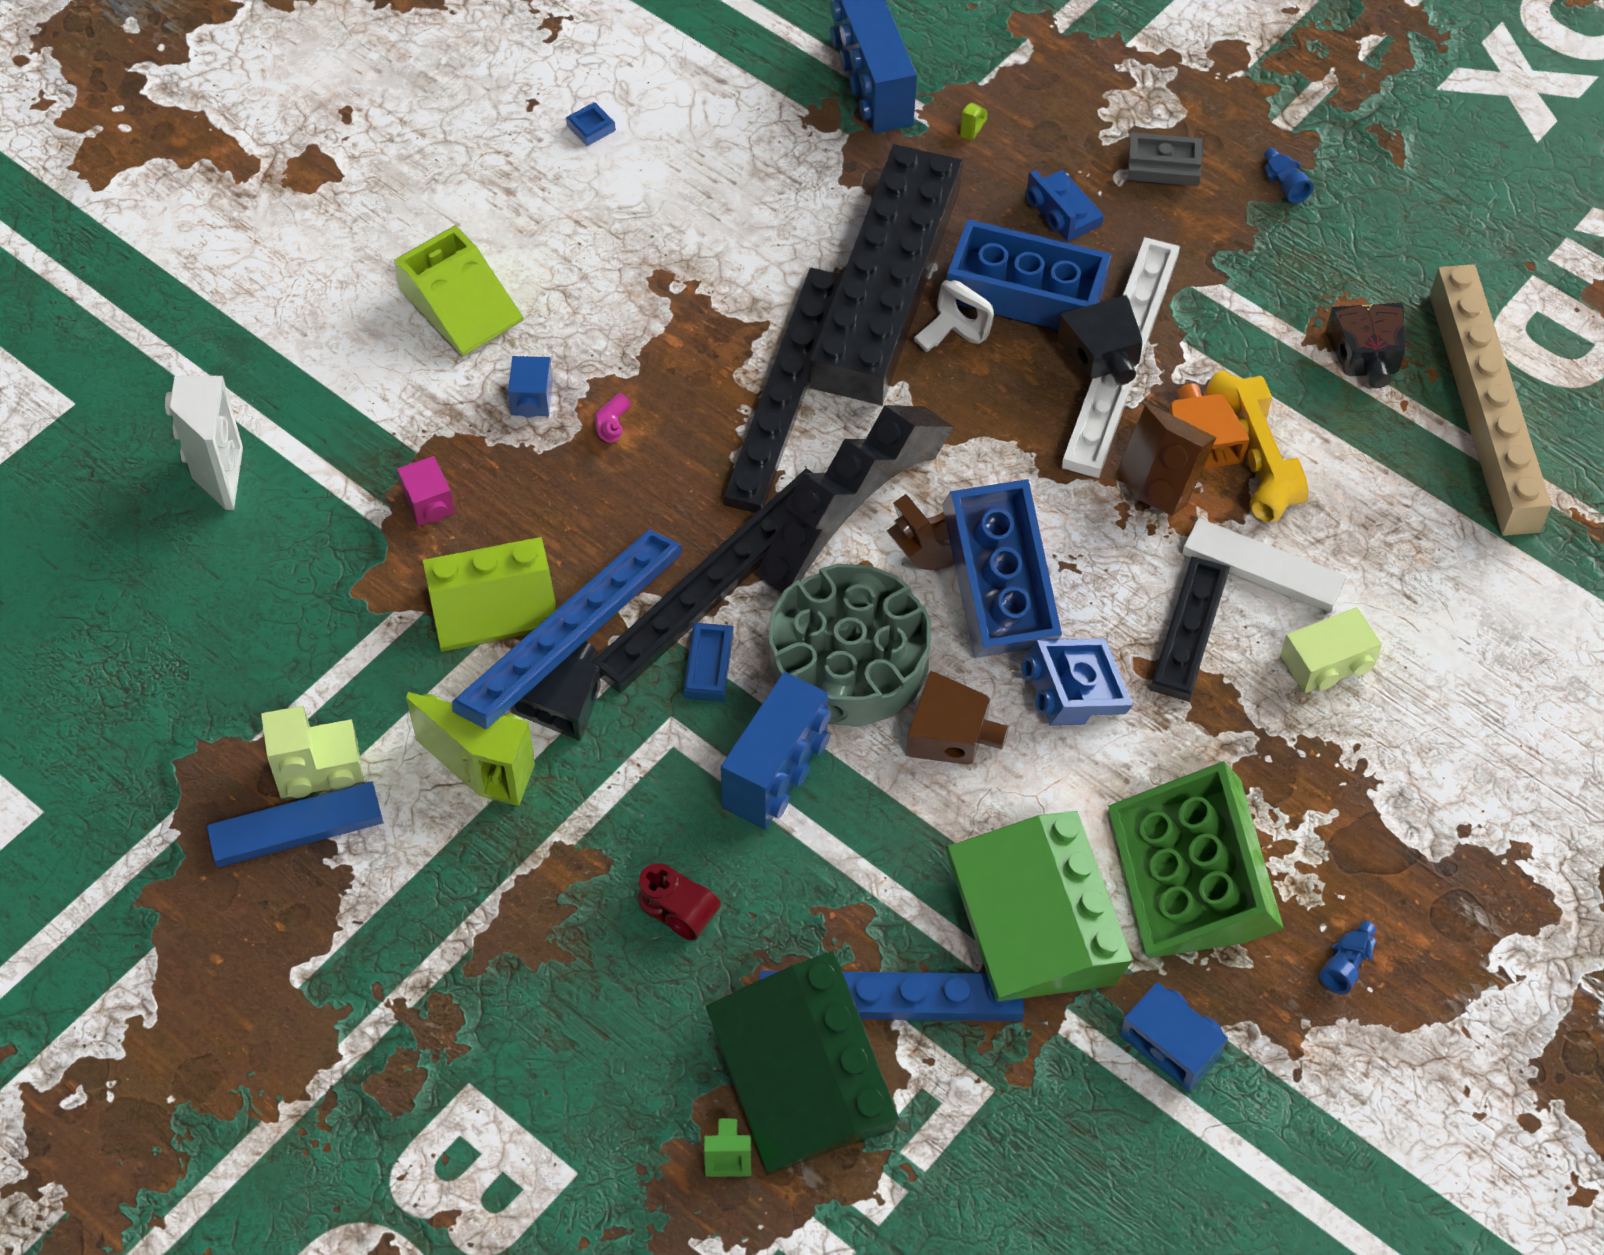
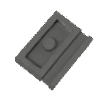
M1131 132L1127 180L1199 186L1202 138Z

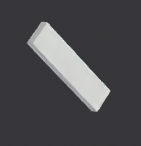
M1198 518L1182 553L1190 558L1193 556L1230 566V574L1331 613L1346 579V575L1201 518Z

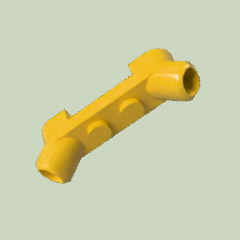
M1220 370L1212 376L1205 395L1218 393L1224 395L1250 439L1247 448L1248 463L1251 471L1257 472L1261 484L1250 500V510L1257 519L1263 522H1277L1288 506L1307 502L1309 491L1305 472L1298 457L1283 460L1266 421L1272 395L1264 378L1260 375L1241 379L1224 370Z

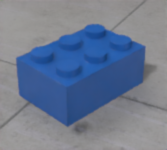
M785 671L783 672L721 765L723 809L765 830L774 817L779 819L784 814L790 800L789 793L795 785L800 787L804 783L810 770L809 763L815 754L821 755L830 740L831 734L827 732V725L831 717V711L828 710V692Z

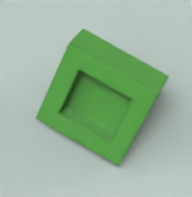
M719 1119L718 1136H705V1177L751 1176V1135H737V1119Z

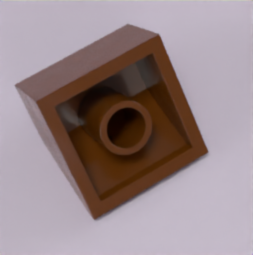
M1147 403L1141 413L1117 474L1139 500L1173 516L1188 505L1217 437Z

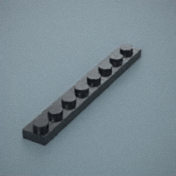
M809 268L724 494V506L757 513L764 507L810 382V360L843 274Z

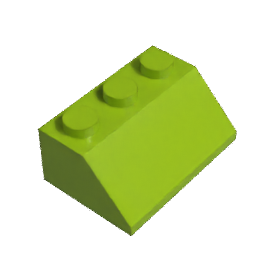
M542 537L423 560L441 652L528 635L557 610Z

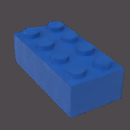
M831 1L830 9L834 20V26L830 27L831 42L833 47H839L841 67L844 72H849V83L853 96L858 95L860 99L859 108L862 119L869 121L873 134L913 126L917 74L886 1Z
M967 219L947 273V280L959 281L986 299L992 305L996 315L1059 330L1060 315L1062 313L1101 301L1107 283L1111 254ZM956 299V305L976 310V307Z
M1029 479L950 491L942 503L974 658L1027 650L1032 647L1036 640L1059 639L1062 636Z

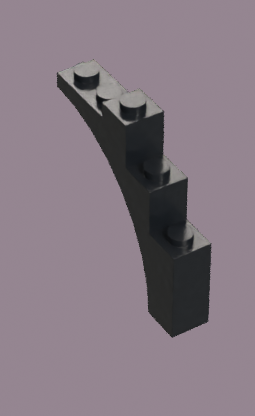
M884 405L866 439H844L826 473L803 474L785 506L790 512L759 566L756 575L780 593H783L786 588L798 579L801 582L822 549L853 512L882 485L903 470L920 462L936 459L954 426L925 406Z

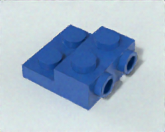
M1106 638L1036 640L1023 658L1021 664L1022 675L1025 680L1032 681L1036 690L1034 701L1036 711L1041 715L1045 714L1049 726L1084 725L1092 715L1126 714L1133 706Z

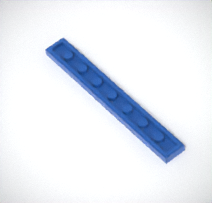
M649 529L452 701V712L484 729H488L679 558L682 545Z

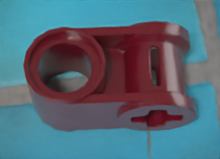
M663 863L650 864L639 875L640 891L638 893V904L641 910L668 926L677 935L686 940L696 941L721 908L720 900L712 891L705 886L694 883Z

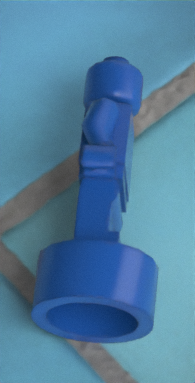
M1275 148L1267 149L1264 153V158L1268 162L1265 166V171L1269 182L1272 183V179L1278 180L1282 193L1291 203L1296 204L1306 200L1313 192L1314 185L1305 173L1296 170V168L1301 169L1300 162L1292 160L1290 156L1279 154Z
M1361 922L1356 931L1345 934L1338 943L1333 944V952L1336 955L1329 958L1319 972L1320 981L1330 991L1337 994L1349 993L1359 977L1357 971L1359 965L1366 958L1369 961L1373 959L1372 953L1376 944L1373 935L1376 932V928L1372 922Z

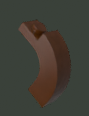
M907 494L893 502L898 518L894 520L895 525L889 528L887 532L916 567L924 570H937L955 565L944 512L926 518Z

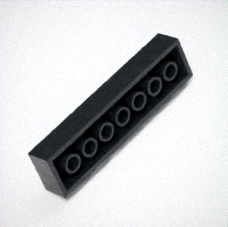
M896 144L892 145L810 360V389L883 406L960 191L963 159Z

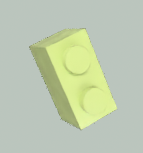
M1358 607L1286 634L1280 657L1305 694L1317 688L1320 690L1328 689L1340 679L1353 674L1355 676L1366 674L1375 666L1382 643Z

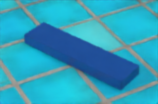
M371 781L207 825L214 861L217 868L376 826L384 822L374 784Z

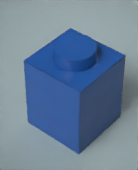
M512 356L508 387L511 415L549 417L553 385L550 357Z

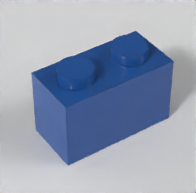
M1159 982L1124 1017L1120 1032L1122 1039L1188 1092L1222 1056L1228 1039L1223 1034L1222 1028L1213 1019L1200 1016L1188 1006L1187 1001L1180 993L1173 989L1167 990Z

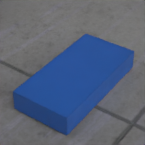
M693 623L684 698L725 702L734 626Z

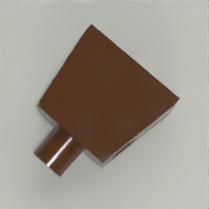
M930 671L907 735L906 756L969 765L974 762L979 744L1002 750L1009 726L987 720L991 699L986 694L939 673Z

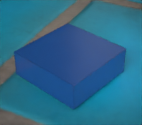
M596 102L566 117L567 127L586 146L616 131L615 122Z

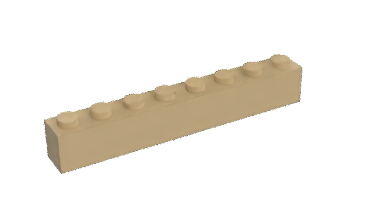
M1473 264L1439 267L1429 297L1502 536L1540 533L1552 505L1476 266Z

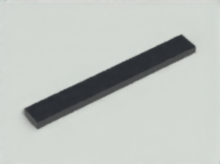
M807 468L803 470L598 655L592 663L599 667L600 678L619 693L623 692L693 627L694 622L698 623L761 565L790 511L785 506L804 473L813 472Z

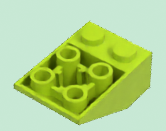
M456 225L394 259L401 292L462 357L524 321L523 315L477 246Z
M408 692L406 699L416 741L477 795L519 806L535 766L529 722L523 721L520 717L513 714H503L488 729H484L452 712L451 702L443 701L438 696L432 694L418 695Z

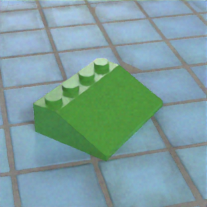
M1225 761L1108 805L1145 953L1148 958L1243 944L1284 929L1241 779Z
M1078 811L1037 815L947 846L945 851L996 1002L1110 987L1117 984L1133 960Z

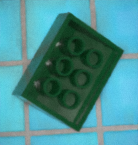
M835 951L793 964L706 1005L708 1016L767 1175L894 1130L899 1116Z

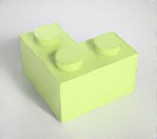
M304 705L261 713L267 757L281 798H301L312 792L327 789L341 790L351 787L353 784L364 783L358 741L352 719L310 727Z

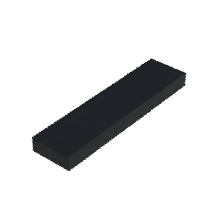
M1191 557L1150 691L1190 702L1230 566Z

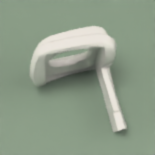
M945 280L941 284L937 307L939 316L914 337V341L925 352H928L934 346H938L950 330H953L971 343H981L989 336L994 316L993 307L986 299L961 282ZM956 299L976 307L977 319H969L961 314L957 308Z

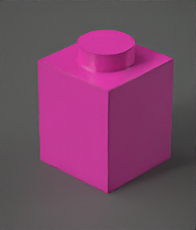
M434 456L397 469L402 493L418 526L440 521L445 516L455 513L451 490Z

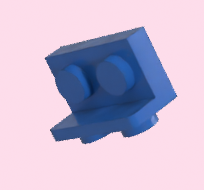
M1036 170L1028 174L1025 193L1029 204L1033 208H1037L1047 219L1051 229L1058 231L1067 242L1103 225L1104 215L1063 170L1045 178Z

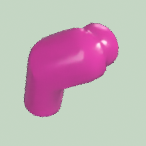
M617 393L594 416L596 433L604 442H615L622 434L623 428L619 424L618 418L631 407L630 401L622 393Z

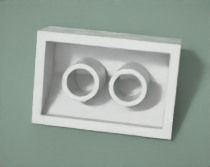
M175 376L172 392L166 393L165 409L167 415L173 417L174 438L181 442V460L183 463L188 464L191 477L225 510H234L243 446L223 376Z

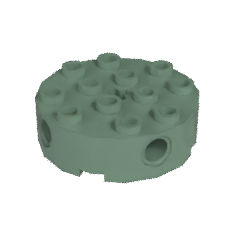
M835 564L819 569V574L809 576L802 582L798 579L786 588L771 612L769 668L775 683H777L785 671L828 692V710L831 711L828 724L857 727L893 717L917 697L928 675L931 649V619L925 606H922L920 601L911 593V588L896 575L870 565Z

